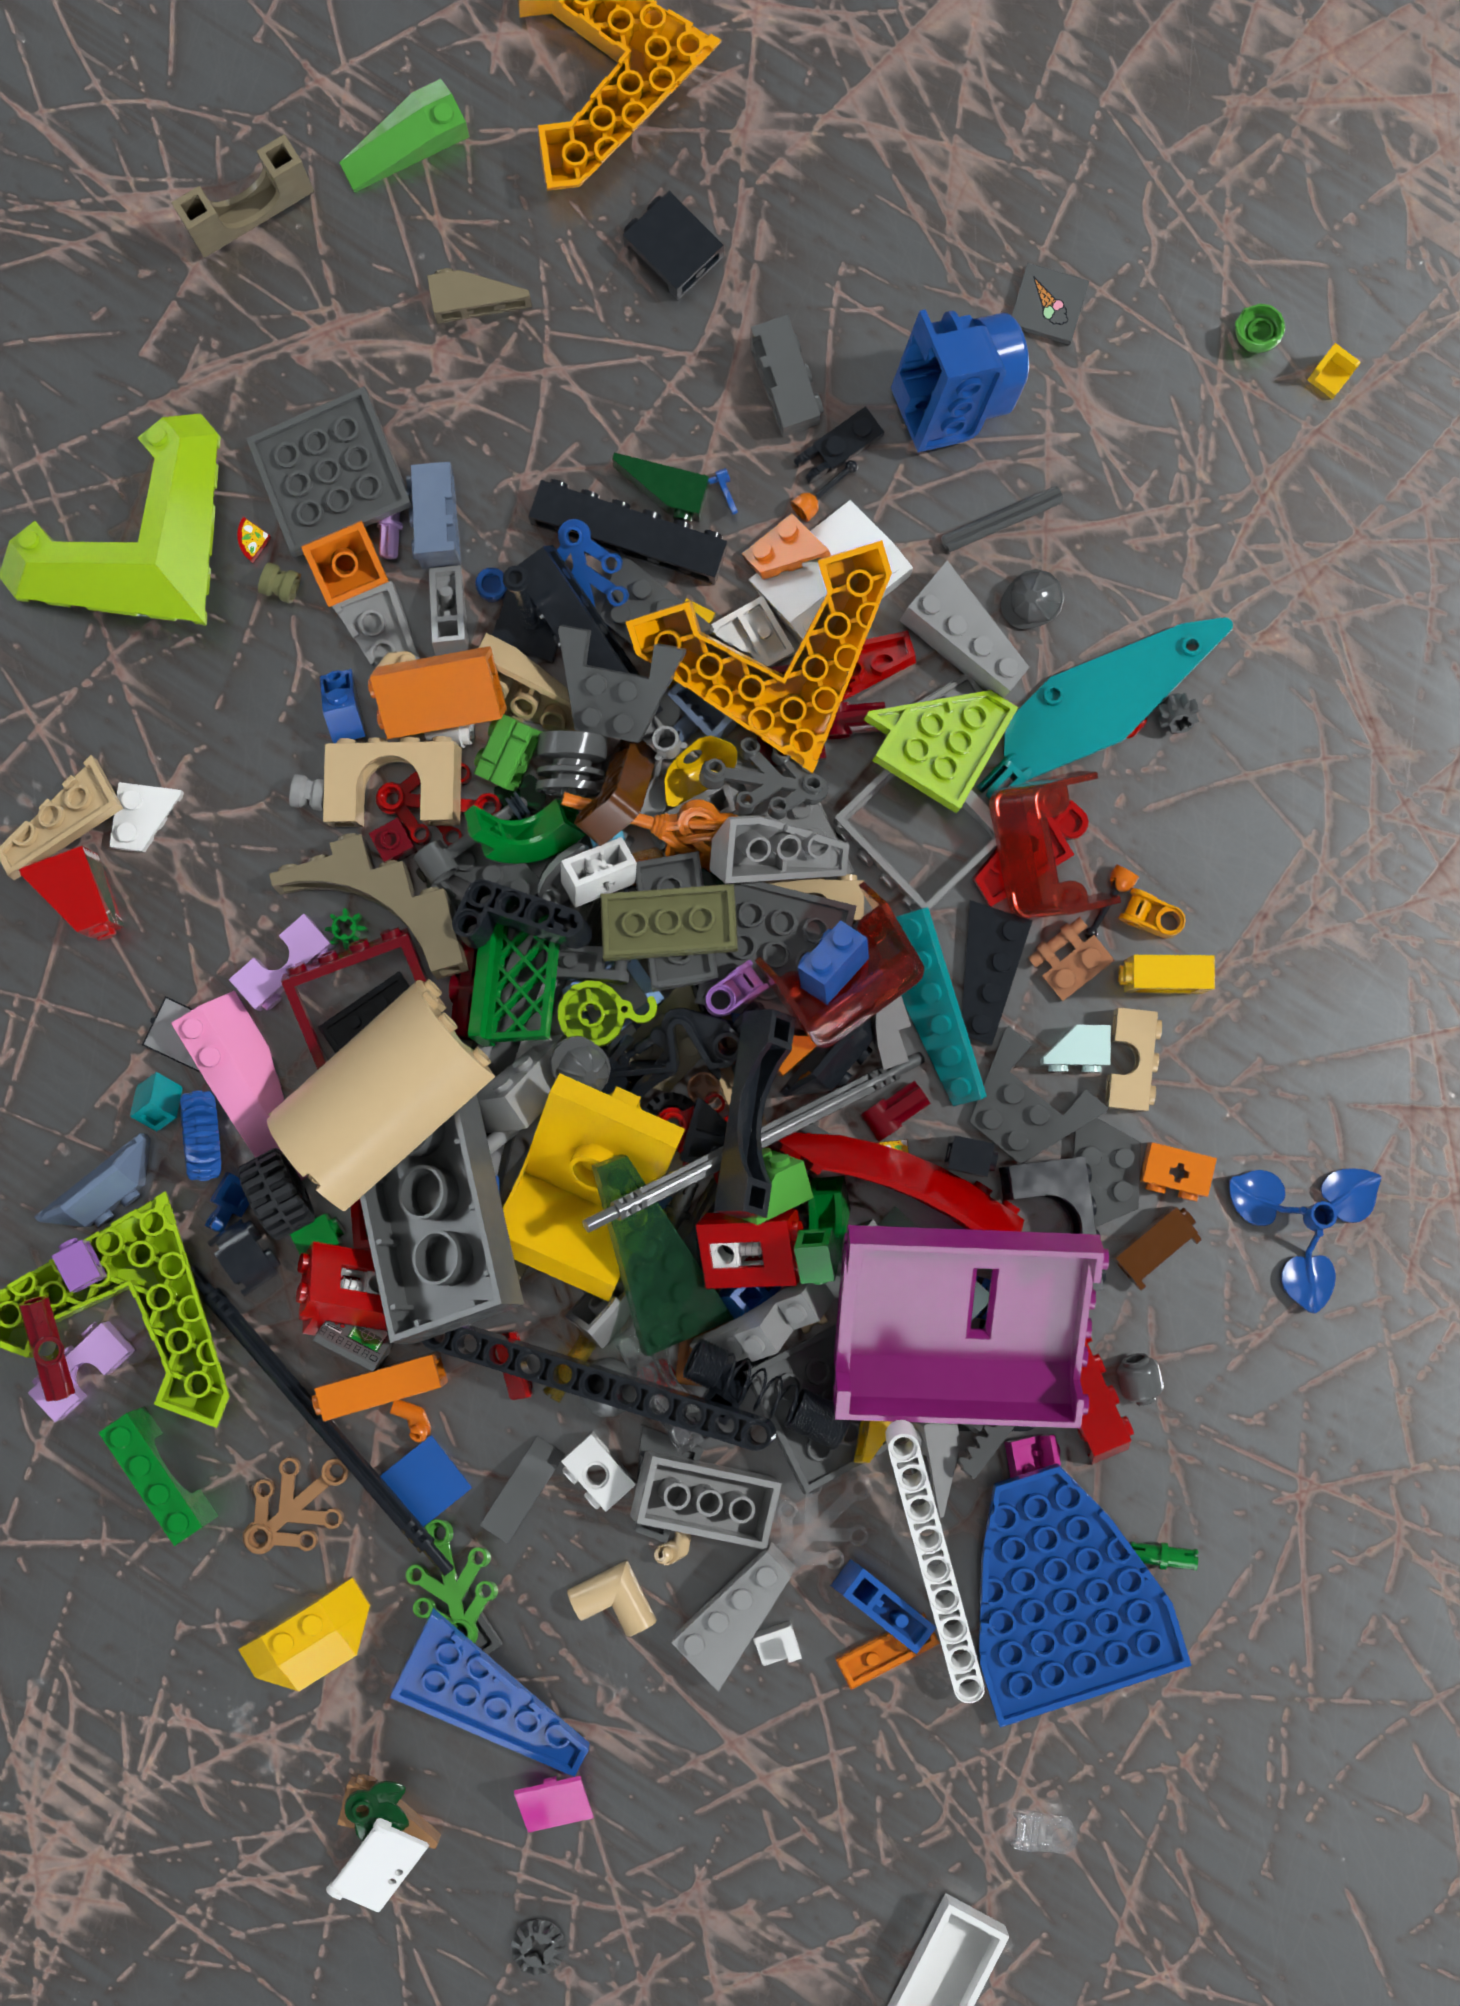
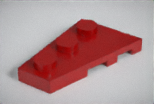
M908 630L865 640L842 701L916 663V655Z
M1041 798L1034 803L972 877L990 907L1074 856L1072 849Z

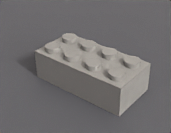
M645 1450L630 1517L636 1523L766 1550L782 1483L773 1476Z

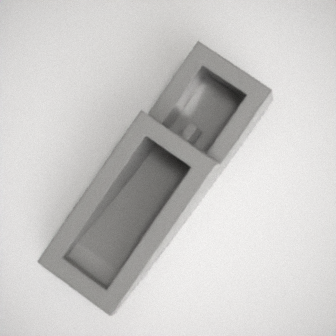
M887 959L880 960L871 1005L874 1046L879 1064L883 1070L909 1061L899 1030L911 1026L892 966Z

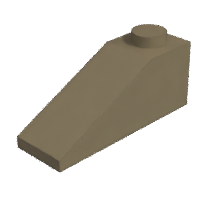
M450 268L439 269L434 274L427 275L433 312L437 324L532 308L530 292L527 289L461 270L453 271Z

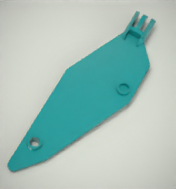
M1223 617L1181 623L1051 676L1016 711L1005 730L1003 760L976 788L984 792L991 785L986 793V797L990 801L998 797L995 805L1001 808L1028 780L1124 741L1233 629L1232 620ZM1190 644L1195 645L1197 650L1190 651L1186 646Z

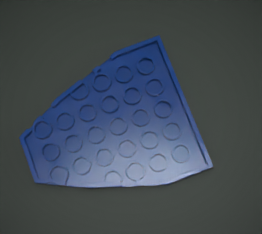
M1058 1463L993 1484L981 1554L979 1664L1000 1728L1192 1666L1172 1601L1111 1517Z

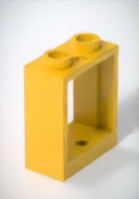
M1132 955L1124 960V965L1119 966V985H1124V993L1203 994L1215 989V955Z

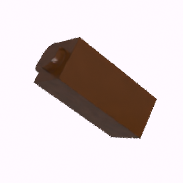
M1170 1207L1111 1256V1258L1128 1279L1142 1291L1146 1287L1142 1279L1190 1239L1196 1244L1202 1239L1193 1227L1196 1221L1185 1208L1179 1210L1177 1207Z

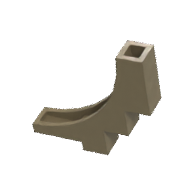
M344 834L338 838V841L329 843L332 852L331 856L325 854L317 855L310 858L307 863L283 865L278 868L277 872L269 874L272 887L280 895L303 890H333L354 894L380 905L398 917L412 931L423 949L430 971L437 980L469 971L462 941L452 927L455 915L450 897L445 889L431 887L422 890L420 895L415 896L410 872L403 861L389 860L386 863L382 862L379 864V868L375 869L369 844L362 834Z

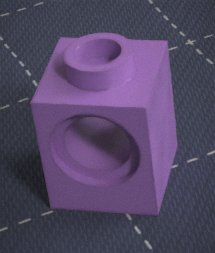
M77 1238L70 1239L59 1245L60 1251L52 1255L69 1292H79L107 1277L90 1241H78Z

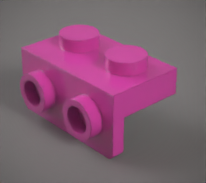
M1035 1434L1004 1442L1010 1478L1056 1463L1061 1466V1450L1054 1434Z

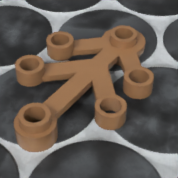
M295 1457L283 1459L279 1465V1471L282 1475L279 1512L269 1521V1498L275 1493V1484L272 1480L264 1478L254 1485L253 1491L256 1496L254 1522L250 1523L243 1532V1543L250 1552L264 1554L270 1551L274 1545L299 1547L303 1551H310L317 1545L318 1535L313 1530L306 1529L300 1534L279 1532L278 1530L287 1522L324 1525L329 1529H335L342 1524L344 1515L338 1508L332 1507L326 1511L303 1509L330 1485L337 1486L348 1479L350 1471L338 1457L328 1460L322 1467V1475L295 1498L296 1475L300 1472L301 1464ZM287 1461L295 1464L296 1469L294 1473L286 1472L284 1465ZM333 1465L341 1466L343 1473L340 1477L332 1474L331 1468ZM261 1483L269 1485L270 1492L268 1495L260 1493L259 1486ZM334 1512L338 1515L339 1520L337 1524L328 1522V1513ZM256 1531H263L265 1533V1542L261 1543L255 1539ZM308 1534L313 1538L311 1546H305L302 1543L303 1535Z

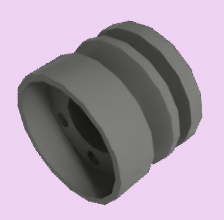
M558 730L541 732L538 735L537 756L551 761L552 765L541 766L536 769L538 776L549 779L538 780L535 790L539 793L561 799L564 792L585 798L600 795L603 784L593 781L605 779L606 773L603 770L591 767V764L607 760L608 738L599 734L581 731Z

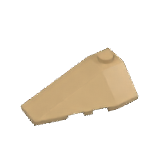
M486 633L479 648L491 646L507 707L504 714L521 722L527 721L541 724L545 730L577 731L574 729L568 688L516 647Z

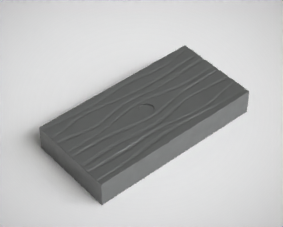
M476 1094L360 1198L390 1343L415 1344L524 1305L478 1096Z

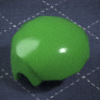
M1260 303L1244 308L1235 321V332L1238 342L1247 351L1258 354L1272 350L1280 343L1285 333V322L1282 314L1272 305Z

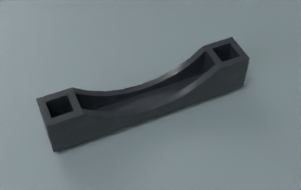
M775 1009L744 1011L714 1207V1211L736 1218H767L772 1183L767 1174L762 1155V1117L772 1082L782 1063L792 1050L796 1017Z

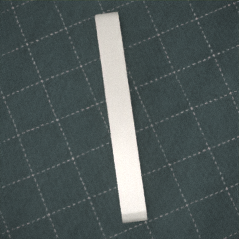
M896 1420L887 1427L885 1432L888 1452L956 1697L961 1702L974 1703L979 1701L985 1692L984 1682L917 1433L909 1421ZM900 1437L910 1439L903 1445L894 1443ZM906 1469H918L913 1475L903 1474ZM916 1499L926 1500L922 1505L916 1506L911 1504ZM926 1529L934 1530V1532L928 1536L920 1535V1533ZM933 1560H942L938 1565H929ZM941 1590L950 1591L946 1595H937ZM949 1620H958L953 1625L945 1624ZM957 1650H966L962 1654H954ZM966 1679H973L970 1683H962Z

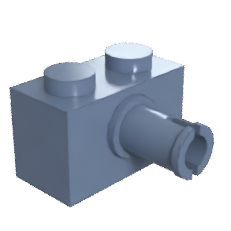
M679 683L667 693L685 714L673 726L681 742H686L698 728L707 736L711 735L724 740L738 725L736 721Z

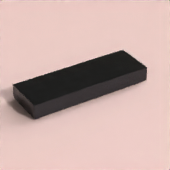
M398 971L318 1026V1029L333 1051L337 1053L406 991L410 985L402 973Z

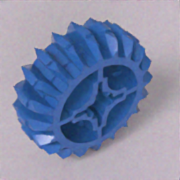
M200 1090L185 1093L180 1099L187 1176L190 1180L199 1181L218 1178L221 1174V1153L215 1097L211 1091L202 1092Z

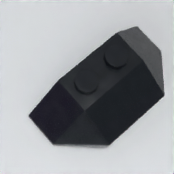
M864 989L820 1041L819 1045L779 1091L783 1097L829 1093L834 1087L839 1088L845 1085L853 1076L848 1072L855 1062L862 1065L872 1053L873 1049L869 1045L873 1041L869 993Z

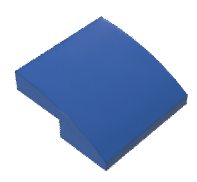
M432 1435L380 1475L422 1526L427 1525L472 1489L471 1485Z

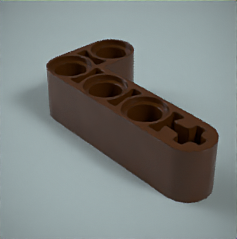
M643 739L639 743L620 740L617 743L610 759L600 795L587 804L574 821V824L599 846L607 843L627 827L641 812L656 761L655 755L657 754Z

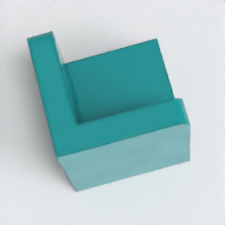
M155 1072L137 1085L130 1117L156 1132L177 1118L183 1090L182 1086Z

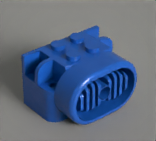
M926 309L919 311L890 387L918 453L966 442L979 434L986 419L1004 416L1013 411L1029 374V353L1024 333L1016 319L1008 313H998L973 319L970 315L959 317L955 311H948L943 314L941 321L931 323Z

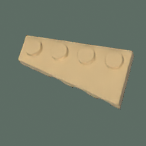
M90 755L83 762L85 767L75 777L70 775L62 783L64 788L51 801L47 798L38 807L40 809L39 813L30 822L25 821L0 846V862L11 879L16 880L21 876L20 868L51 857L123 809L95 757Z

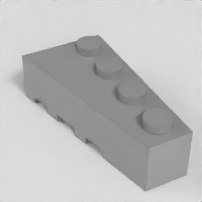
M773 1542L767 1546L766 1550L763 1549L678 1629L671 1642L718 1692L790 1580L795 1565Z

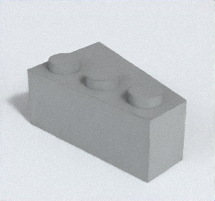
M565 1034L550 1036L549 1040H536L532 1048L477 1093L486 1133L526 1129L542 1113L549 1092L555 1082L551 1071L550 1058L554 1048L560 1041L567 1038Z

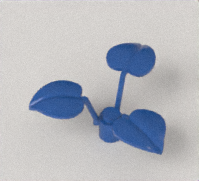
M1356 1168L1335 1171L1328 1175L1321 1185V1194L1326 1201L1315 1203L1308 1208L1304 1206H1281L1280 1204L1285 1199V1187L1281 1179L1271 1172L1255 1170L1232 1177L1229 1181L1230 1199L1235 1210L1248 1223L1256 1226H1268L1274 1222L1277 1211L1281 1213L1302 1214L1306 1227L1315 1231L1305 1252V1258L1296 1256L1286 1262L1282 1269L1281 1282L1285 1292L1292 1300L1309 1313L1315 1314L1319 1312L1332 1295L1336 1282V1273L1328 1257L1323 1255L1312 1257V1252L1320 1237L1324 1235L1323 1230L1333 1226L1337 1218L1347 1223H1357L1366 1219L1371 1214L1376 1203L1377 1192L1382 1178L1381 1175Z

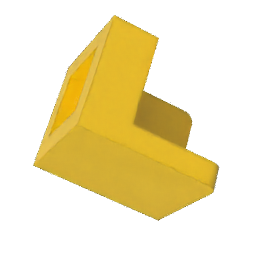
M1335 343L1307 380L1333 399L1361 362Z

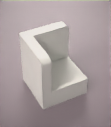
M790 1620L757 1631L753 1636L754 1644L764 1666L787 1658L789 1663L802 1659Z

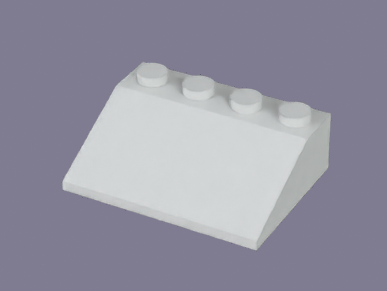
M851 500L810 531L829 549L831 555L882 540L892 571L882 598L911 576L912 565L895 544ZM820 557L803 562V568L794 571H784L778 576L765 580L757 573L748 579L759 595H763L771 610L799 644H801L827 594L818 564V559H821Z

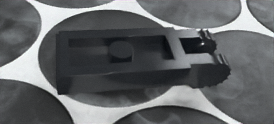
M865 406L815 441L813 446L804 450L794 459V463L797 467L807 464L817 455L820 456L823 463L811 469L805 477L809 483H812L829 471L831 473L883 437L885 432Z

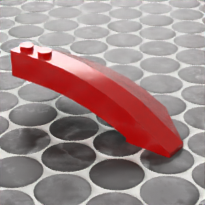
M793 1133L771 1144L781 1153L803 1160L806 1170L813 1174L819 1175L822 1170L883 1185L929 1206L966 1230L1022 1231L1025 1220L1018 1216L1020 1212L1018 1207L1007 1200L999 1203L990 1197L993 1191L976 1180L973 1185L948 1170L912 1154L870 1141L830 1134Z

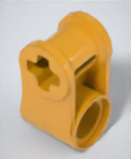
M1131 888V898L1124 913H1120L1118 917L1119 920L1132 927L1145 930L1164 939L1173 938L1178 935L1185 927L1186 922L1185 915L1181 909L1137 888ZM1141 903V907H1140V909H1139V912H1138V914L1136 915L1137 908H1138L1139 904ZM1166 914L1172 915L1177 921L1176 929L1169 931L1163 928L1160 921L1161 916Z

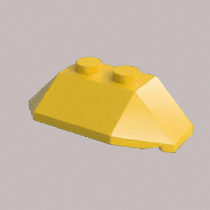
M354 1577L246 1643L238 1650L255 1678L301 1691L357 1656L371 1605Z

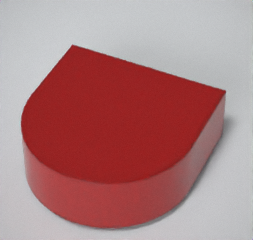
M1072 800L1053 818L1067 840L1080 838L1086 832L1089 824L1086 813Z

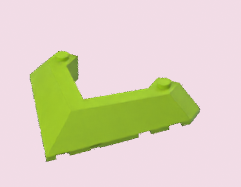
M201 413L162 417L137 437L154 458L138 542L53 541L36 521H33L9 541L0 570V579L18 601L23 602L35 600L43 601L47 605L69 608L71 605L86 607L92 611L131 616L141 614L148 615L154 619L170 621L182 619L193 621L195 624L207 625L208 613L205 611L206 595H209L211 568L209 567V557H212L215 521L213 497L214 489H217L219 466L216 463L217 449L220 448L221 437Z
M167 1191L156 1196L140 1208L134 1209L112 1222L111 1225L103 1230L97 1231L84 1239L90 1241L107 1274L106 1278L79 1292H69L52 1258L49 1262L34 1271L28 1272L0 1290V1348L26 1358H33V1355L30 1351L29 1340L18 1304L37 1296L47 1295L55 1322L58 1323L130 1290L139 1306L142 1319L152 1341L156 1345L162 1359V1365L166 1371L154 1405L218 1428L230 1394ZM42 1344L40 1345V1347H39V1349H38V1354H39V1352H40V1349H41V1347H42Z

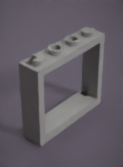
M884 769L834 817L833 823L836 825L834 831L844 842L848 843L850 840L859 849L856 854L867 866L870 867L874 864L882 872L879 878L889 889L894 890L897 888L905 896L902 901L912 912L926 907L930 910L1012 830L971 790L962 807L990 834L991 838L924 900L849 822L867 802L896 776Z

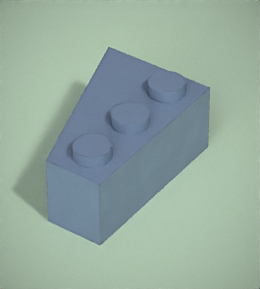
M450 461L411 465V476H406V485L409 496L412 495L413 508H409L411 528L414 527V540H411L413 559H418L422 569L461 565L452 465Z

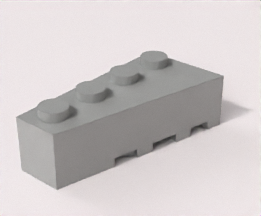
M948 561L944 563L899 619L900 622L962 673L971 677L984 691L992 690L1005 698L1030 668Z

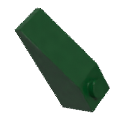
M614 452L612 458L614 468L666 513L673 515L674 520L685 521L689 524L692 523V520L700 522L709 488V476Z

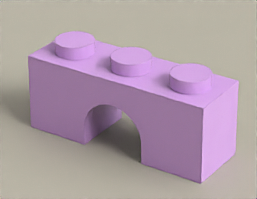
M305 914L301 915L279 935L289 949V959L282 968L268 970L260 960L252 958L229 979L254 1009L262 1011L265 1008L268 1011L281 1001L282 997L280 994L284 991L281 979L283 974L287 973L286 969L295 966L299 962H305V965L317 962L319 955L330 951L334 947L318 926Z
M110 1321L101 1324L94 1322L81 1334L84 1339L75 1348L70 1345L64 1350L75 1389L74 1394L58 1401L46 1402L39 1375L33 1379L32 1383L35 1386L28 1394L54 1422L64 1419L87 1397L78 1386L76 1379L77 1372L84 1363L94 1365L103 1375H107L115 1371L136 1351Z

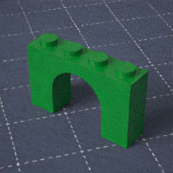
M145 1406L124 1414L98 1432L174 1546L218 1517V1514L201 1489L194 1493L187 1491L178 1483L164 1464L155 1445V1439L162 1435L163 1432Z

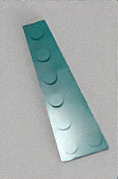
M922 908L867 925L882 959H887L892 966L904 1005L952 1105L957 1106L987 1097L929 908Z

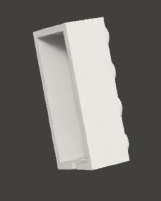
M945 1893L888 2006H974L1009 1939L1006 1926Z

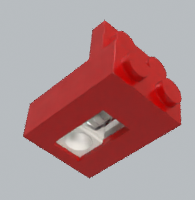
M792 1208L759 1225L722 1213H706L696 1224L706 1289L797 1286L800 1276L794 1246L798 1231L803 1230V1225L799 1221L796 1209ZM722 1245L730 1247L734 1255L728 1254Z
M313 1241L306 1253H301L297 1266L298 1273H302L301 1282L296 1291V1302L300 1303L299 1320L303 1321L302 1334L315 1336L325 1321L387 1331L371 1252Z

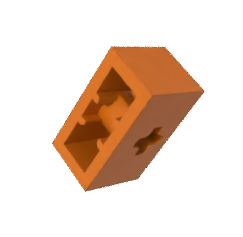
M1149 1142L1146 1144L1141 1165L1140 1182L1147 1183L1146 1190L1165 1194L1166 1188L1179 1191L1178 1198L1197 1202L1198 1196L1208 1197L1217 1158ZM1179 1165V1171L1184 1172L1183 1178H1176L1174 1181V1175L1169 1174L1170 1168H1176Z

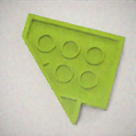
M992 690L869 711L864 721L887 735L872 761L957 813L964 804L1018 707Z

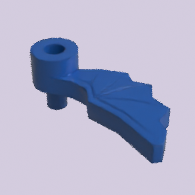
M724 468L716 471V476L709 478L710 485L719 483L730 513L732 515L736 514L738 510L726 483L730 482L727 469Z

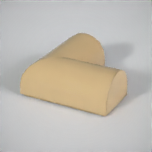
M628 1560L567 1590L571 1605L580 1621L612 1606L627 1637L642 1632L657 1621Z

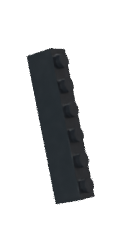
M560 480L540 481L528 516L531 525L558 533L564 522L571 519H579L590 528L591 539L604 549L616 553L621 551L628 557L713 585L716 584L728 549V541L724 540L723 535L712 530H705L702 533L693 530L692 525L685 521L674 520L672 523L663 520L660 514L651 510L644 509L641 513L630 509L631 506L621 500L612 499V502L599 499L600 496L597 493L587 489H581V492L568 489L569 485ZM571 530L569 537L579 540V533L576 530Z
M554 545L543 546L517 565L523 567L528 572L529 585L527 591L535 603L534 610L541 620L548 622L554 631L552 633L553 639L560 648L558 632L560 625L591 630L587 665L640 675ZM659 706L654 716L663 711L661 706Z

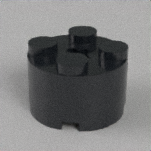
M240 1219L207 1241L210 1247L218 1246L219 1250L214 1252L216 1258L235 1285L243 1283L246 1287L240 1291L245 1297L279 1273L276 1268L281 1263L271 1249L263 1250L258 1242L262 1235L254 1223L250 1220L244 1223Z

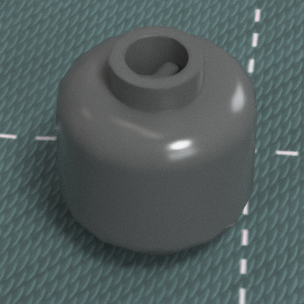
M1136 1353L1125 1357L1122 1360V1364L1117 1368V1378L1123 1398L1136 1402L1139 1406L1153 1403L1156 1400L1155 1397L1160 1395L1164 1389L1158 1362L1148 1357L1145 1353Z

